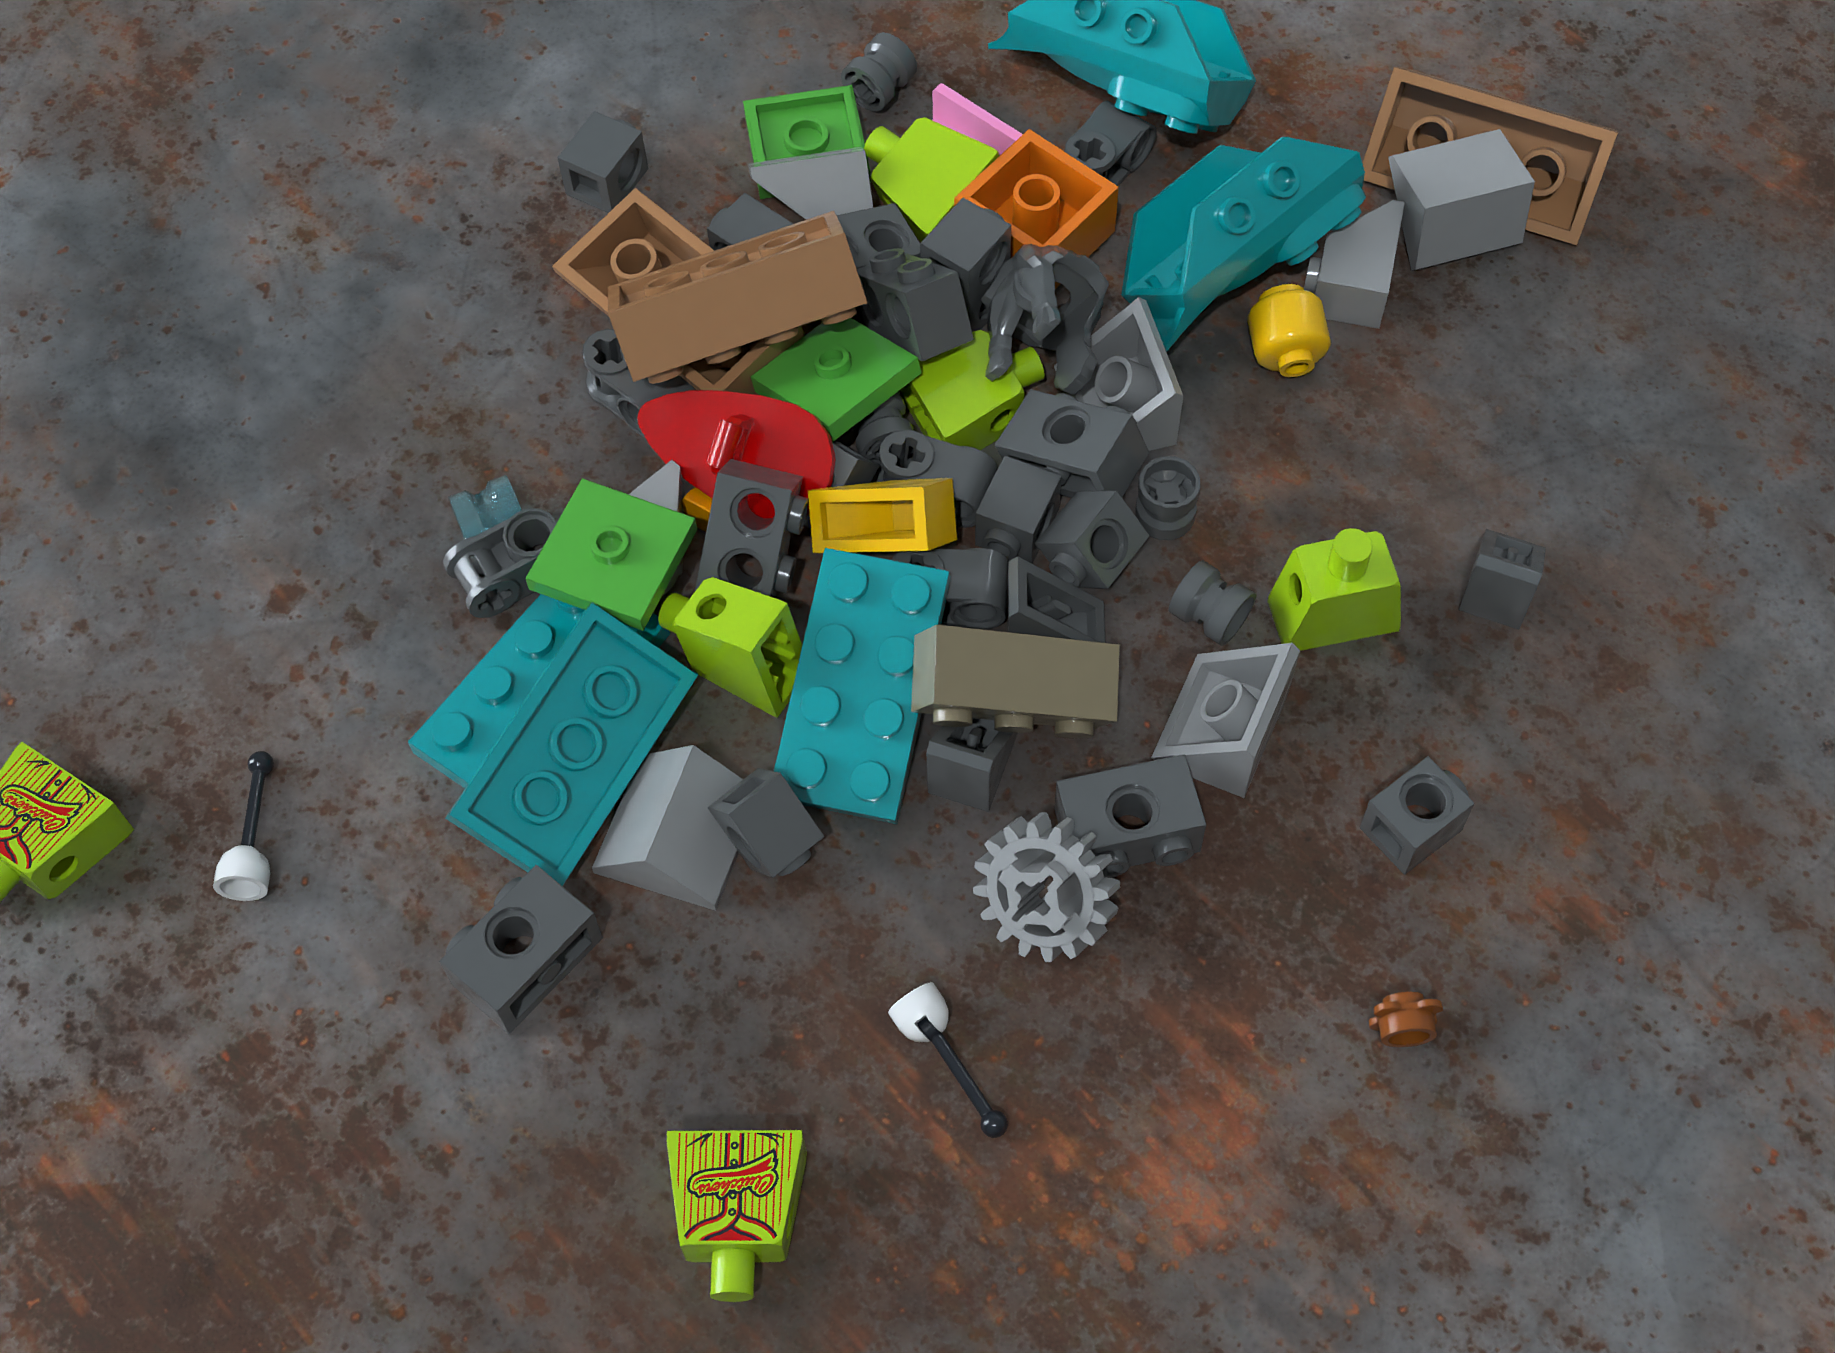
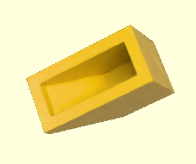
M953 478L890 480L808 491L813 553H824L825 548L845 552L929 551L957 540Z

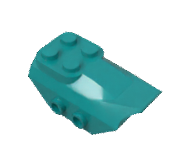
M1027 0L1008 12L1009 27L1003 36L988 43V49L1024 50L1045 53L1075 76L1107 90L1108 94L1117 98L1116 108L1140 116H1147L1148 111L1167 115L1165 125L1197 134L1198 129L1217 132L1219 125H1230L1246 103L1256 82L1224 9L1198 0Z
M1290 137L1279 138L1262 153L1225 145L1217 146L1133 214L1121 296L1130 304L1138 297L1147 301L1167 352L1186 328L1217 296L1244 285L1275 263L1286 261L1289 266L1304 261L1319 248L1316 242L1328 231L1341 229L1359 217L1362 212L1359 206L1366 198V194L1362 189L1365 170L1360 152Z

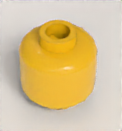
M1282 284L1266 290L1260 295L1258 302L1253 305L1248 314L1247 321L1258 364L1270 371L1280 372L1284 377H1298L1309 373L1314 369L1315 363L1326 355L1331 346L1329 330L1320 297L1304 290L1299 285Z

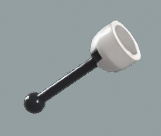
M257 751L248 759L247 765L252 773L241 845L235 846L223 853L215 871L214 890L223 897L238 901L258 900L265 897L268 893L270 865L267 858L254 848L265 776L274 767L272 756L265 751Z
M933 982L926 983L912 990L898 1000L889 1009L888 1014L899 1031L908 1039L915 1042L931 1041L982 1117L980 1126L983 1133L990 1138L1001 1137L1008 1128L1007 1117L1001 1111L992 1109L943 1035L949 1017L945 999Z

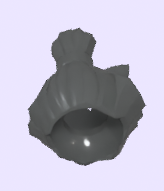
M1026 244L1011 259L1005 261L997 270L990 286L981 298L988 313L987 328L990 336L988 348L990 360L986 368L985 377L993 381L1008 370L1012 364V338H1015L1028 346L1043 347L1056 351L1057 370L1054 379L1055 388L1072 395L1080 391L1091 380L1098 362L1091 349V334L1101 318L1103 299L1109 286V282L1100 272L1099 265L1086 255H1077L1073 251L1057 245L1039 247L1033 244ZM1055 282L1063 284L1070 291L1068 301L1058 306L1055 297Z

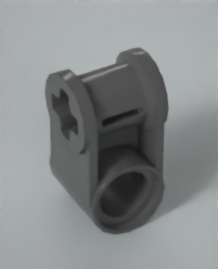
M1107 100L1098 105L1088 121L1068 139L1064 152L1119 186L1131 172L1137 170L1146 160L1155 142L1157 131L1156 127L1132 113L1116 108L1115 104Z
M614 329L597 331L589 336L583 344L582 357L585 367L589 370L586 380L589 395L596 402L602 404L623 419L635 432L643 437L645 436L639 428L637 421L638 412L642 405L647 401L666 394L694 390V387L679 375L670 380L654 384L649 383L648 378L633 382Z
M904 429L891 433L881 443L879 461L882 468L878 472L877 482L953 478L956 526L964 528L975 526V513L998 467L993 458L981 450L954 445L925 436L917 431ZM910 446L914 448L913 459L908 458Z
M528 508L519 511L511 518L476 536L461 540L446 553L443 559V566L449 576L459 580L467 594L466 607L474 617L487 618L495 616L511 607L513 603L534 593V591L529 590L525 578L542 548L535 551L528 550L533 546L545 544L557 524L555 518L549 512L539 508ZM470 556H474L476 561L471 563L469 560ZM493 591L494 596L489 597L487 593Z
M934 548L929 551H899L891 559L914 565L918 562L921 566L950 572L951 580L941 625L986 630L998 627L1004 623L1006 619L1009 563L1002 553L986 548H970L966 550Z

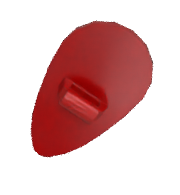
M689 390L666 394L647 401L638 412L637 421L639 428L652 449L665 464L670 460L680 466L682 478L712 499L717 473L730 459L803 476L799 495L808 498L809 490L829 488L832 485L836 457L831 436L817 416L797 404L763 395L715 390ZM759 493L748 494V505L755 515L761 518L775 517V509L769 498Z

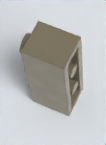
M934 625L914 635L911 712L933 714V724L939 726L967 727L972 725V719L975 718L994 720V730L1001 732H1032L1034 724L1055 726L1054 735L1058 737L1091 738L1093 737L1094 728L1117 722L1120 645Z

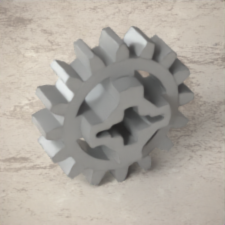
M1047 812L1039 813L1029 822L1022 816L1016 818L1003 828L1004 831L1000 830L984 844L988 852L975 861L974 868L987 877L973 887V894L988 897L990 905L980 915L983 920L997 918L1002 926L996 937L1000 942L1007 940L1012 935L1020 939L1018 945L1019 955L1026 957L1038 946L1041 949L1045 962H1052L1063 951L1070 959L1075 958L1088 944L1090 946L1094 945L1108 931L1105 924L1118 912L1119 908L1107 899L1120 888V881L1104 877L1102 871L1113 861L1111 854H1101L1095 857L1090 849L1094 845L1097 836L1090 832L1081 839L1073 835L1074 821L1069 817L1065 818L1054 828H1052ZM1052 876L1053 881L1047 887L1048 892L1041 899L1039 894L1045 888L1044 883L1048 877Z

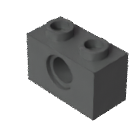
M1030 389L995 444L1002 459L1005 455L1061 475L1060 495L1070 498L1077 491H1117L1123 497L1149 455L1137 422L1133 415L1115 406L1103 408L1079 402L1074 397L1064 393L1052 395Z
M1185 754L1056 781L1054 809L1058 824L1069 817L1074 821L1073 835L1081 839L1090 832L1097 836L1094 845L1090 849L1095 857L1101 854H1111L1113 861L1102 870L1104 877L1114 878L1125 873L1131 866L1154 861L1160 866L1179 864L1191 858L1194 853L1201 852L1206 822ZM1131 815L1140 818L1146 826L1130 830L1123 828L1115 820L1122 816Z
M535 865L523 878L516 877L500 890L494 901V907L475 926L468 925L452 938L446 948V955L439 962L451 984L506 1033L510 1034L603 939L594 912L539 866ZM521 936L533 938L526 950L518 954L503 953L505 946L514 938Z

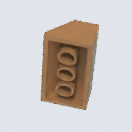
M1394 67L1363 160L1365 170L1364 181L1395 190L1388 156L1500 129L1535 181L1525 230L1577 245L1618 130L1404 67Z
M635 188L552 267L560 277L609 316V286L710 253L714 250ZM798 326L799 333L796 336L779 343L765 344L764 340L760 339L740 346V354L720 363L708 364L706 359L703 358L683 365L684 371L679 376L696 390L729 391L759 395L754 390L750 376L804 337L803 329L801 326Z
M834 211L608 287V315L632 380L635 382L648 378L651 384L675 378L684 371L683 365L703 358L706 359L708 364L729 360L741 353L740 346L763 339L765 344H775L788 340L799 333L798 326L821 319L824 325L842 322L857 313L855 307L867 303L845 232Z

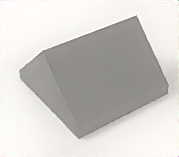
M1500 129L1388 156L1397 201L1405 202L1401 223L1411 270L1523 243L1535 181Z
M1138 297L1091 335V349L1098 360L1091 380L1074 395L1064 391L1063 393L1074 397L1079 402L1103 408L1115 406L1133 415L1148 451L1177 445L1183 394L1147 301Z
M1293 643L1197 654L1151 758L1155 761L1185 754L1192 778L1245 798L1289 694L1300 650Z
M694 745L647 754L625 789L592 866L593 873L716 911L739 852L711 814L708 807L743 779Z

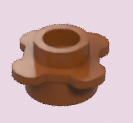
M1418 992L1391 994L1386 996L1382 1003L1373 1007L1376 1017L1368 1020L1369 1028L1380 1031L1381 1042L1386 1046L1412 1047L1422 1045L1437 1037L1436 1013L1443 1011V1005L1437 999L1424 1000V995Z

